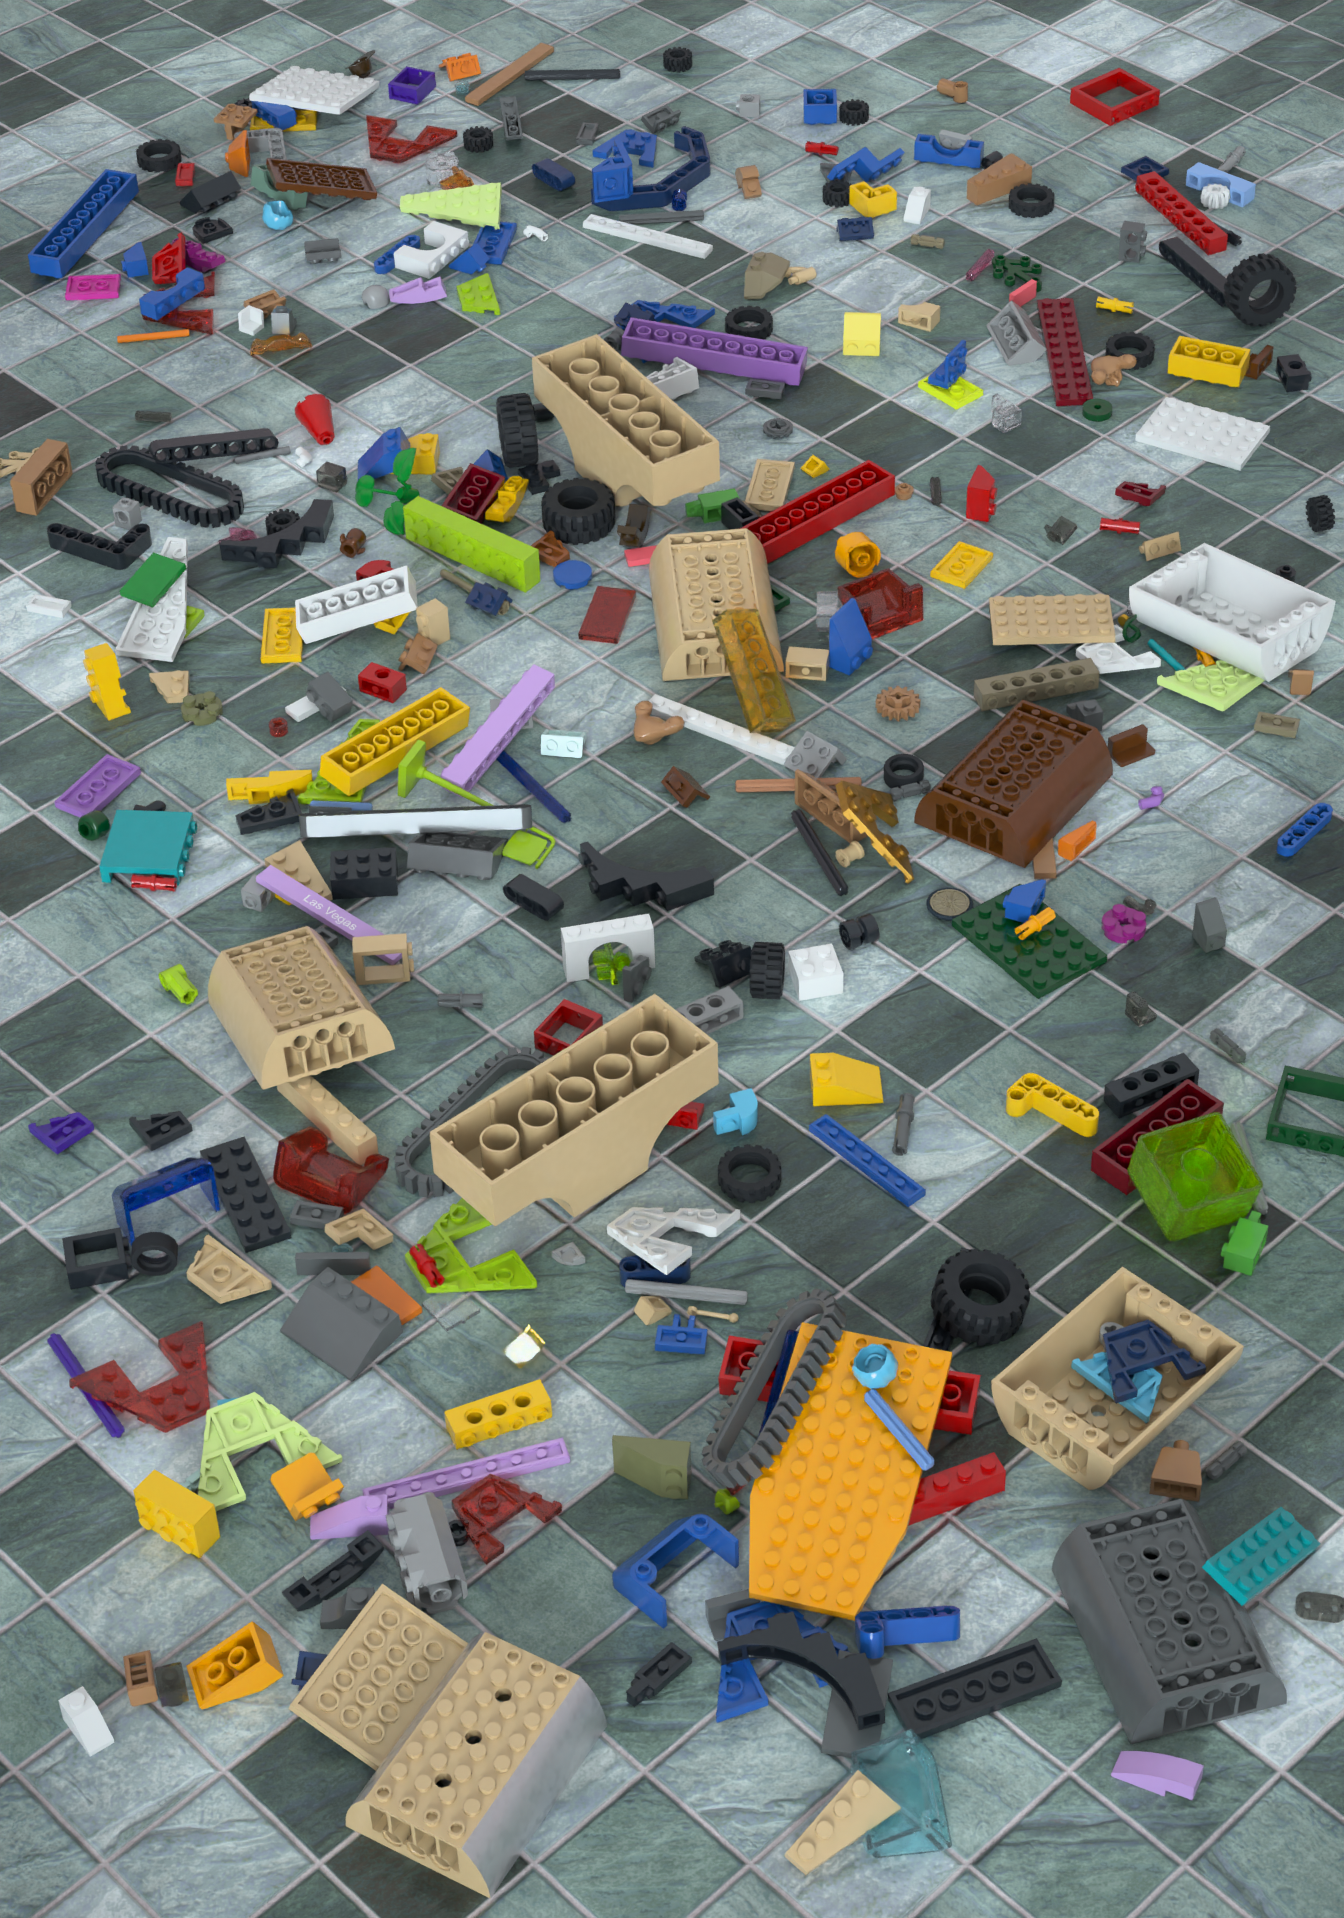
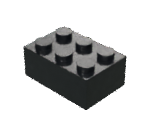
M396 847L330 851V882L333 900L398 896Z

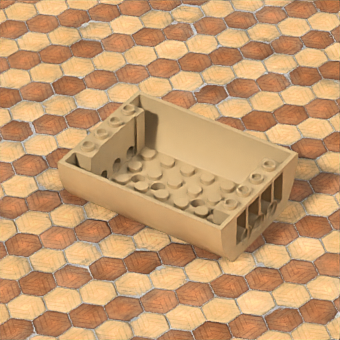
M747 528L667 534L656 546L649 563V578L662 681L783 672L784 665L767 559L764 548L758 538Z
M309 926L223 950L215 961L208 984L209 1004L263 1090L283 1083L294 1082L309 1075H317L322 1071L332 1068H340L348 1063L363 1061L368 1057L395 1049L392 1036L381 1018L328 943Z
M1122 1267L991 1381L993 1399L999 1417L1009 1435L1086 1489L1094 1490L1107 1483L1229 1371L1240 1359L1244 1346ZM1149 1319L1169 1335L1176 1346L1180 1349L1185 1348L1191 1353V1358L1196 1362L1201 1361L1207 1367L1206 1373L1185 1381L1172 1361L1153 1367V1369L1162 1374V1382L1148 1423H1145L1121 1404H1116L1113 1398L1071 1368L1074 1359L1079 1358L1080 1361L1092 1359L1093 1354L1104 1352V1347L1099 1341L1100 1328L1104 1323L1114 1322L1126 1327ZM1102 1412L1104 1416L1096 1417L1092 1413Z

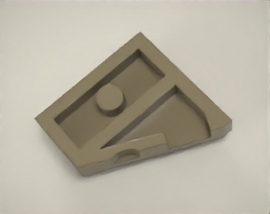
M457 467L432 474L431 481L449 495L462 476L463 468Z

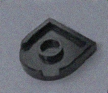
M205 217L197 220L192 227L193 235L202 244L233 234V228L221 218L214 220L210 219V217Z

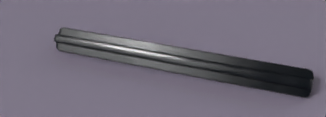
M620 69L525 71L524 78L525 80L619 79Z
M800 809L793 810L791 812L792 820L839 896L848 894L846 882L806 816Z

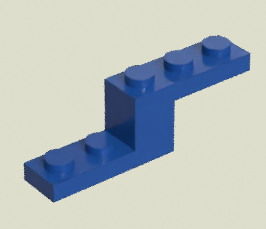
M864 147L834 166L827 178L830 181H834L837 178L841 179L846 172L851 173L855 170L866 183L872 179L875 181L881 173L885 174L892 166H898L905 152L899 148L879 161L867 147Z

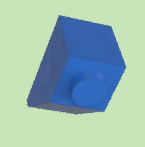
M137 242L123 254L124 261H121L122 270L127 272L128 278L149 275L142 243Z
M476 242L456 258L449 267L460 272L473 274L476 270L481 272L487 267L485 263L490 258Z
M1041 879L1013 887L1011 893L1006 895L1003 901L1005 918L1025 923L1031 915L1035 916L1045 898L1046 880Z

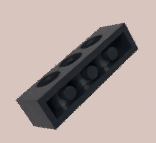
M1181 1053L1105 1084L1103 1101L1118 1118H1122L1155 1104L1187 1079L1198 1085L1199 1069L1185 1053Z

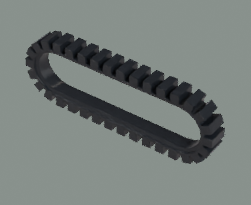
M127 445L120 446V450L114 447L109 449V453L103 452L100 458L96 460L97 479L101 487H107V491L112 493L116 491V494L119 496L125 495L126 498L131 500L134 498L135 501H138L140 504L143 502L147 507L153 505V509L157 511L162 509V513L167 515L171 512L172 517L178 518L180 516L181 520L185 522L190 520V524L195 526L199 522L200 526L208 528L209 524H212V528L220 527L219 523L221 522L226 526L231 524V520L236 521L240 518L239 515L243 514L244 503L239 486L236 484L232 485V482L229 480L223 481L219 476L213 478L211 473L207 472L204 474V471L201 469L195 471V467L190 465L186 467L183 462L157 463L149 453V450L144 447L140 451L139 446L133 445L130 449L127 448ZM125 464L139 465L224 498L229 503L218 508L206 509L114 474L111 470Z

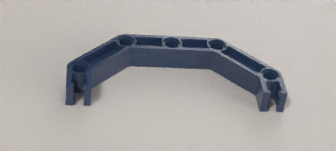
M683 126L681 133L680 131L674 132V148L688 152L690 161L656 184L633 186V194L629 198L595 203L592 188V205L608 211L657 208L669 205L711 174L710 155L704 134Z

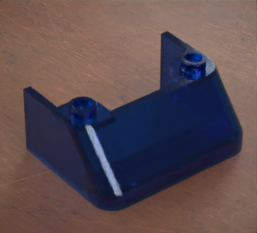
M195 1156L188 1157L116 1187L112 1193L116 1221L124 1235L127 1236L131 1246L135 1240L130 1216L131 1211L197 1184H200L202 1191L215 1211H220L214 1169L208 1159Z

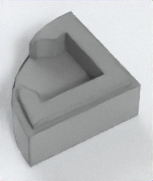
M574 1242L552 1251V1258L561 1264L573 1266L585 1263V1256Z

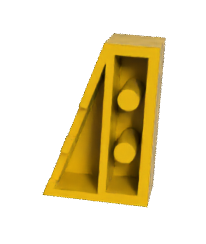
M108 643L84 650L85 659H83V664L88 671L86 680L89 687H91L89 696L92 703L97 704L108 721L131 713L130 707L123 700L126 692L124 688H120L119 678H121L117 659Z

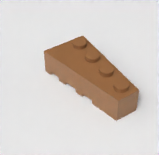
M1010 153L967 180V199L975 205H980L1009 194L1010 190L1014 189L1015 186L1019 187L1021 184L1028 185L1032 180V166Z

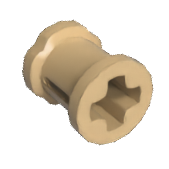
M852 841L845 849H838L836 851V859L843 867H848L850 862L855 859H862L865 855L863 847L857 841Z

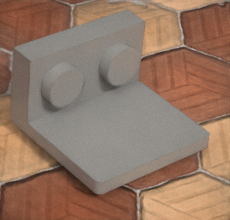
M806 731L784 762V766L793 772L799 769L816 778H821L830 763L834 764V762L843 765L847 758L837 747Z

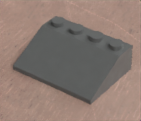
M454 832L420 833L408 843L407 868L414 869V872L424 873L428 870L435 871L437 875L454 873L457 877L461 878L471 875L477 876L479 880H489L498 871L503 857L502 852L508 839Z
M329 1267L323 1270L309 1284L280 1329L281 1333L351 1382L403 1333L399 1314Z

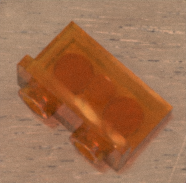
M456 166L452 167L454 175L439 182L443 190L474 185L472 179L467 177L463 170H459Z

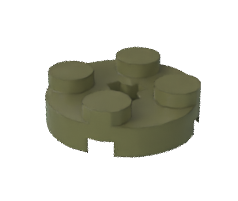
M212 691L193 696L187 695L183 698V704L181 705L182 718L186 722L188 720L194 722V725L197 726L212 724L217 721L216 717L219 714L220 716L223 714L222 702Z

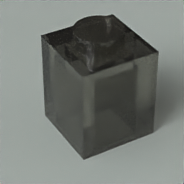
M326 461L316 471L317 484L320 488L337 493L347 484L346 468Z

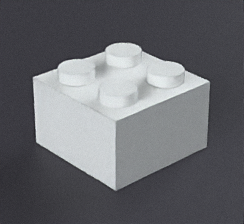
M832 944L788 951V971L799 1001L843 993V971Z

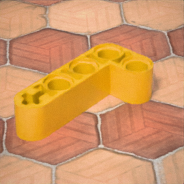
M1027 1073L1023 1075L1007 1090L1006 1112L1012 1117H1021L1031 1108H1034L1084 1137L1094 1136L1098 1132L1099 1111L1096 1107L1038 1074Z

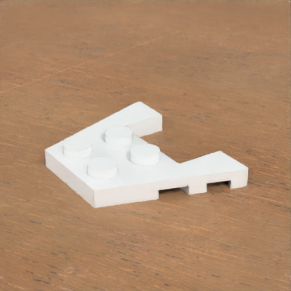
M1117 624L1114 625L1115 643H1085L1076 649V656L1080 660L1086 658L1093 660L1100 672L1099 674L1161 666V659L1151 651L1132 657L1118 646L1116 642L1123 641L1124 638L1122 634L1123 629Z

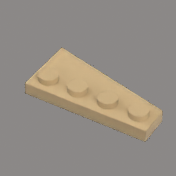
M300 840L264 859L267 867L272 865L327 900H333L330 889Z
M857 1770L789 1848L784 1857L802 1873L807 1875L834 1857L842 1849L856 1842L858 1838L898 1813L901 1807Z

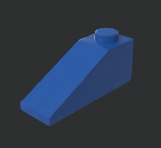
M251 101L252 108L257 109L256 116L267 121L274 128H279L283 131L297 124L296 112L290 106Z

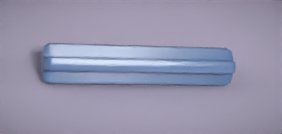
M316 800L310 802V806L352 808V811L373 810L372 803Z

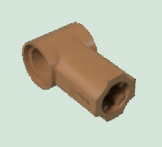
M944 78L939 80L937 85L939 93L953 97V100L957 103H963L968 100L967 82H953Z

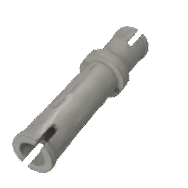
M1237 146L1233 152L1227 155V159L1219 166L1218 170L1228 173L1234 165L1240 162V158L1245 155V148Z

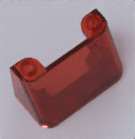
M311 1126L279 1140L273 1171V1179L276 1185L318 1204L343 1207L344 1214L357 1208L384 1176L388 1168L389 1158L380 1154L368 1156L364 1166L328 1152L326 1135L321 1130Z

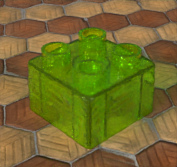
M1219 1112L1206 1114L1141 1135L1138 1138L1127 1169L1131 1180L1164 1236L1170 1241H1178L1239 1221L1240 1217H1247L1263 1188L1262 1180Z

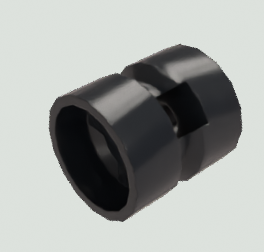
M870 913L858 916L856 921L849 919L839 924L841 940L848 950L860 947L863 943L869 944L879 940L878 924Z

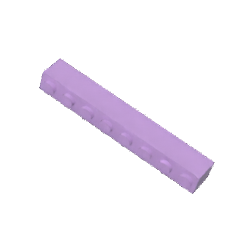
M534 664L529 670H526L522 675V679L513 685L507 697L500 701L497 709L489 714L487 721L478 727L472 739L467 740L462 751L454 756L452 763L443 769L441 778L469 792L555 688V675ZM449 791V792H451V793H453V794H455V795H457V796H459V797H461V798L464 799V797H462V796H460V795H458V794H456V793H454V792H452V791Z

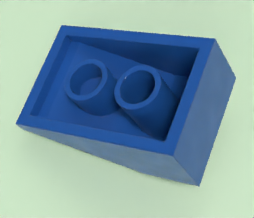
M401 427L389 429L383 433L358 460V480L364 475H370L377 479L393 472V462L396 455L400 451L410 448V442Z
M851 598L830 618L829 667L847 675H851L856 669H859L861 664L866 659H869L873 652L871 635L854 598Z

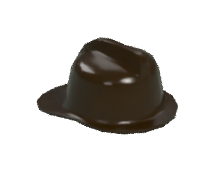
M375 50L365 53L345 69H349L352 75H357L359 78L364 79L368 77L372 70L370 57L375 53Z

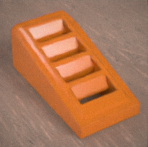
M1092 820L1058 840V855L1070 861L1074 860L1096 839V822Z

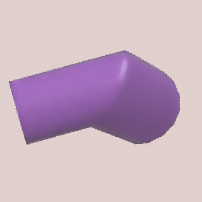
M1161 786L1152 787L1150 797L1138 800L1140 810L1160 805L1164 798Z

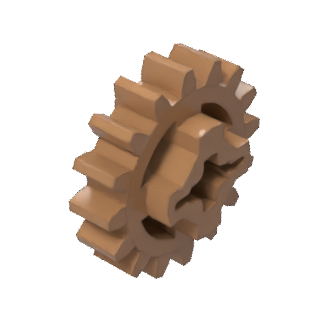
M896 686L894 689L888 687V691L882 689L881 694H877L875 708H877V713H882L883 718L888 716L890 721L893 718L897 721H900L902 718L908 720V716L914 718L915 713H919L921 700L919 699V694H914L913 689L908 691L906 686L903 689L899 686Z

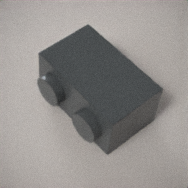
M329 672L308 682L307 698L319 708L322 716L326 717L330 722L351 711L353 699Z

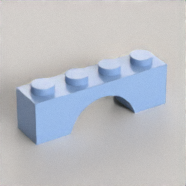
M1200 162L1187 170L1186 186L1201 191L1208 184H1222V186H1227V189L1230 190L1229 202L1240 207H1244L1254 200L1255 183Z

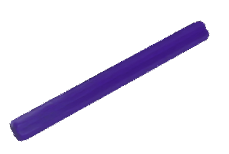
M51 1334L50 1338L47 1339V1343L110 1435L117 1438L121 1437L122 1433L125 1432V1428L61 1335Z

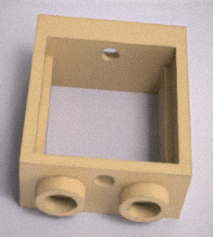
M406 933L352 937L357 985L410 981V972H414V960L409 959V956H413L412 942H407ZM402 953L403 964L365 967L364 956Z

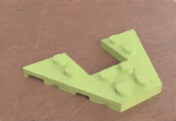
M253 1392L207 1410L198 1495L213 1503L215 1511L246 1500V1494L228 1456L275 1439L287 1465L312 1452L316 1454L324 1469L341 1463L342 1455L334 1453L322 1444L319 1438L308 1434V1430L294 1420L291 1421L280 1413L279 1409L272 1404L266 1403L264 1398Z

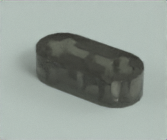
M1309 1591L1297 1595L1294 1609L1299 1617L1330 1623H1339L1344 1620V1598L1341 1596ZM1304 1603H1309L1310 1608H1306ZM1332 1606L1337 1607L1338 1611H1333Z

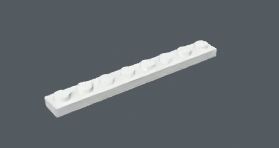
M657 694L649 700L653 704L652 715L665 720L673 716H680L685 722L684 727L782 765H784V762L795 748Z

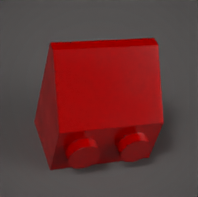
M981 465L977 466L967 486L966 518L989 522L991 516L995 515L997 504H994V499L997 496V488H995V479Z

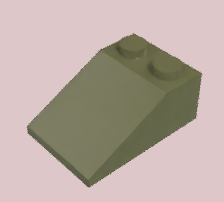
M619 1435L612 1436L615 1473L661 1497L688 1499L692 1476L691 1442Z

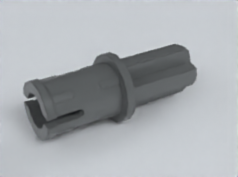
M460 991V994H438V1006L460 1007V1009L462 1007L482 1008L483 993L463 994Z

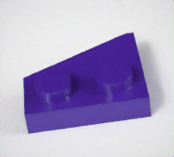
M80 1112L68 1114L65 1117L52 1118L49 1124L37 1127L36 1123L28 1125L29 1132L56 1154H59L94 1131L93 1123Z

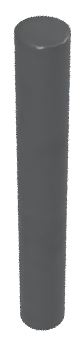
M286 446L235 456L234 460L235 464L290 454L291 451L290 447Z

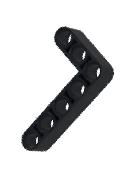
M53 523L47 527L51 548L116 570L128 568L152 545L150 527L143 523L132 527L117 542L60 523Z

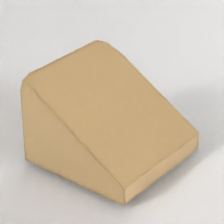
M641 1296L634 1308V1312L645 1325H651L672 1313L670 1307L660 1296Z

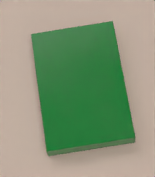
M153 552L119 591L120 595L153 608L187 569L186 565Z

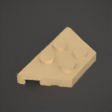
M210 1235L205 1236L201 1251H197L194 1257L195 1261L186 1272L187 1279L220 1304L272 1288L271 1280Z

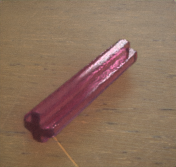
M987 249L967 271L966 280L973 281L994 257V250Z

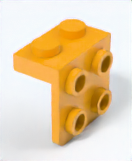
M312 1452L273 1473L270 1478L272 1485L295 1521L302 1517L305 1519L311 1517L318 1511L319 1507L325 1504L329 1506L341 1498L340 1494L344 1488L339 1478L334 1481L331 1480L316 1454Z

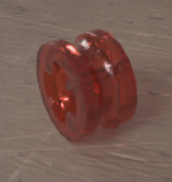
M277 717L270 720L269 728L272 736L282 737L288 733L286 719Z

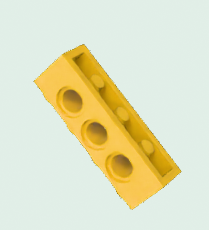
M539 1379L444 1411L446 1429L456 1450L551 1418V1400Z

